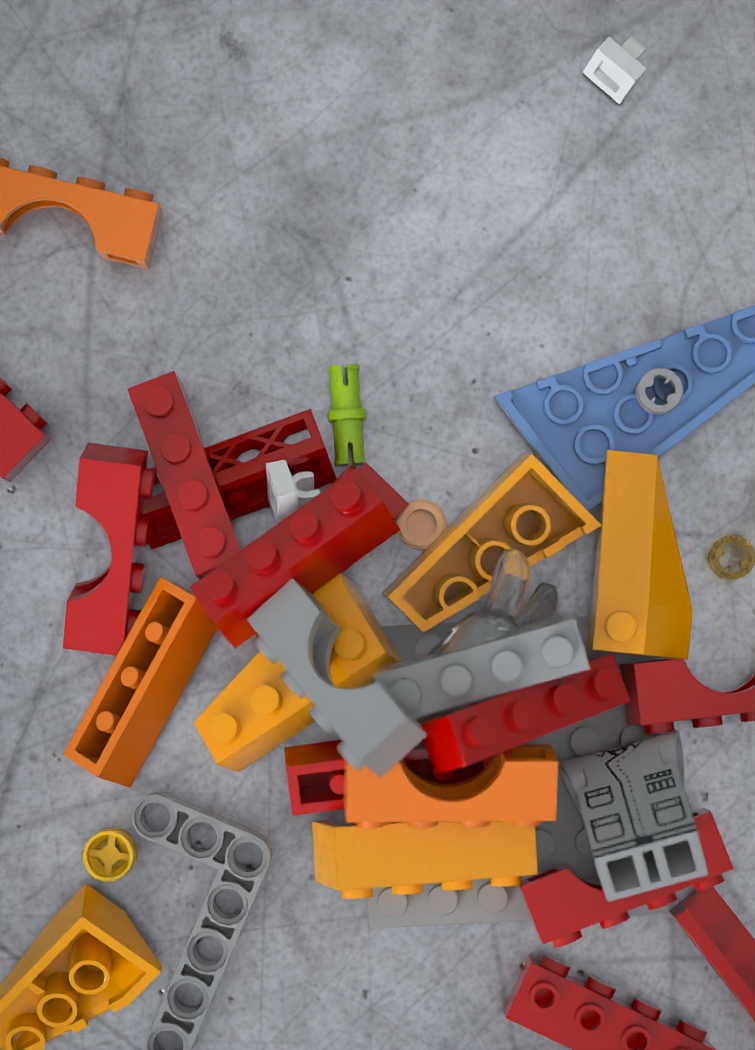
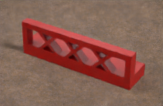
M311 409L204 448L210 466L214 468L212 470L232 519L270 506L267 496L266 463L286 460L291 476L300 472H313L314 489L330 484L337 479ZM308 429L311 438L292 445L283 443L287 436ZM251 449L260 450L257 457L246 462L237 461L243 452ZM156 466L152 467L155 469L154 485L160 484L161 480ZM163 490L162 493L152 496L151 499H144L142 516L150 517L148 544L151 550L182 539L165 491Z
M714 887L702 891L694 890L671 908L669 913L755 1022V939Z

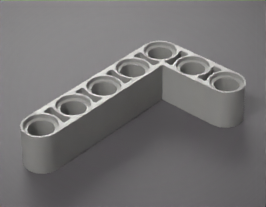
M156 792L138 801L134 807L132 823L136 832L151 842L217 869V873L145 1043V1050H161L157 1043V1035L162 1031L171 1030L175 1031L182 1038V1050H191L269 868L273 852L270 842L261 833L170 794ZM149 803H161L167 808L170 820L166 828L158 830L147 825L144 819V810ZM199 822L211 825L217 837L214 846L207 849L196 847L190 840L189 835L192 825ZM245 842L255 843L262 851V863L256 868L250 869L241 866L236 860L235 855L238 845ZM224 889H232L238 892L243 900L242 910L232 915L220 911L216 905L217 893ZM204 936H212L218 939L223 947L222 957L214 961H208L200 957L196 949L197 940ZM185 983L195 984L203 993V1002L196 1007L184 1006L177 998V987Z

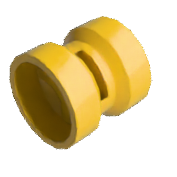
M118 827L106 828L92 836L86 843L83 851V862L88 873L95 879L104 882L116 881L124 877L135 865L138 857V845L134 837L126 830Z

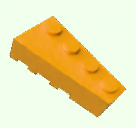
M522 453L382 594L417 629L424 633L479 600L484 594L501 584H506L519 576L524 570L544 558H549L564 549V546L583 535L589 534L602 525L532 453Z
M340 573L312 594L341 628L330 657V672L336 688L358 689L371 685L375 682L373 675L376 668L401 661L354 581ZM261 651L256 654L194 721L217 765L235 772H240L315 722L309 713V710L314 706L307 695L302 699L298 697L281 678V675L286 671L281 662L278 660L273 664Z
M330 820L312 821L315 882L337 891H342V898L346 899L372 897L373 888L391 886L392 894H417L423 892V884L442 882V890H466L473 888L472 880L491 878V886H515L522 884L521 876L538 875L535 827H520L512 824L511 821H490L488 826L480 828L466 827L459 822H438L437 826L431 828H417L410 826L407 822H387L385 826L373 829L362 828L355 823H352L351 826H340L330 823Z

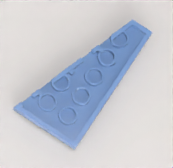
M755 305L719 319L687 328L676 334L595 360L561 374L552 375L518 389L509 390L495 395L493 398L554 477L589 512L602 501L607 450L653 454L659 458L755 384ZM656 368H666L673 371L680 378L683 386V396L679 404L670 412L662 415H652L644 411L639 406L635 396L639 380L648 371ZM654 378L653 386L646 390L649 400L654 397L656 398L654 402L656 405H664L665 397L672 394L671 385L667 383L663 386L664 380L661 378Z

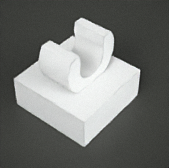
M609 36L596 50L582 73L620 104L631 93L647 69L637 60L647 48L633 36L622 46Z
M286 460L266 463L268 502L277 525L319 495L320 491L319 489L314 490L313 472H300L291 476Z

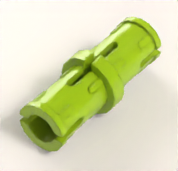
M347 364V367H345L346 385L343 384L342 365L328 367L332 410L328 411L327 415L328 422L333 423L334 466H347L349 464L348 445L351 447L352 465H363L366 462L362 421L367 419L366 409L361 408L360 365Z

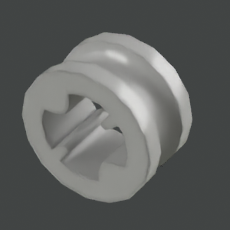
M656 368L648 371L639 380L635 396L639 406L644 411L652 415H662L670 412L679 404L683 396V386L680 378L673 371L666 368ZM654 378L663 379V386L667 383L671 385L672 394L665 397L664 405L654 404L655 397L651 400L647 398L646 390L653 386Z

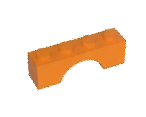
M0 158V234L7 235L16 222L32 211L50 207L62 208L81 216L90 225L96 251L101 258L150 269L163 216L159 203L153 202L154 196L152 194L131 188H125L123 195L105 191L106 184L85 177H77L75 183L57 179L58 173L53 170L29 165L28 171L24 172L8 168L10 162Z
M521 744L494 755L484 770L468 780L453 784H440L428 781L415 774L403 759L396 763L386 774L379 777L366 766H363L359 771L356 770L344 758V810L346 823H355L359 827L373 829L383 827L387 822H407L410 826L417 828H431L437 826L438 822H459L466 827L480 828L488 826L490 821H511L512 824L520 827L539 826L542 821H556L558 760L551 744Z

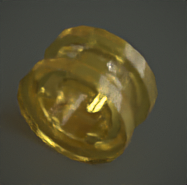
M728 535L721 537L713 542L709 549L707 558L709 567L715 575L722 579L733 580L742 578L750 573L755 564L754 548L742 536ZM727 543L733 544V550L740 547L744 554V557L738 560L740 569L735 572L730 571V565L723 568L719 563V558L725 554L723 546Z

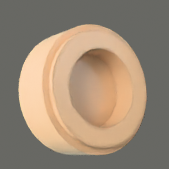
M412 501L398 515L397 525L401 529L398 535L407 546L413 549L425 550L446 529L445 515L441 508L431 501Z

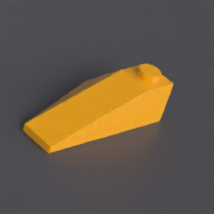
M607 450L599 522L602 526L599 527L587 649L688 660L693 608L658 456Z
M86 883L51 919L1 983L0 1050L45 1049L46 1042L69 1030L76 1033L86 1028L90 1019L109 1009L116 1012L128 1006L161 973L162 966L126 912Z

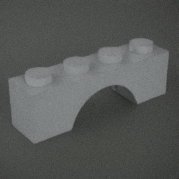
M293 578L247 619L259 635L253 641L254 644L273 664L278 660L286 669L281 675L283 681L301 699L305 695L308 696L314 704L309 710L310 715L328 734L335 730L343 741L337 746L339 752L356 770L359 771L363 766H366L379 777H382L428 735L402 702L379 682L358 689L336 688L330 672V657L341 628L319 601Z
M574 612L523 626L509 634L472 646L442 653L424 654L376 668L373 677L375 683L379 682L395 695L412 716L417 718L590 669L576 618Z

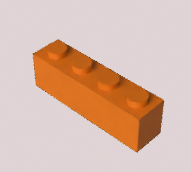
M162 577L158 579L67 745L63 755L96 777L131 788L218 628L213 624L192 591Z

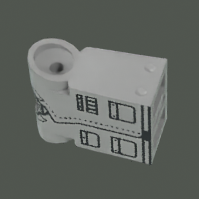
M678 730L630 742L618 748L605 749L558 762V771L565 788L577 810L583 816L594 861L607 902L708 875L699 835L684 790V757Z

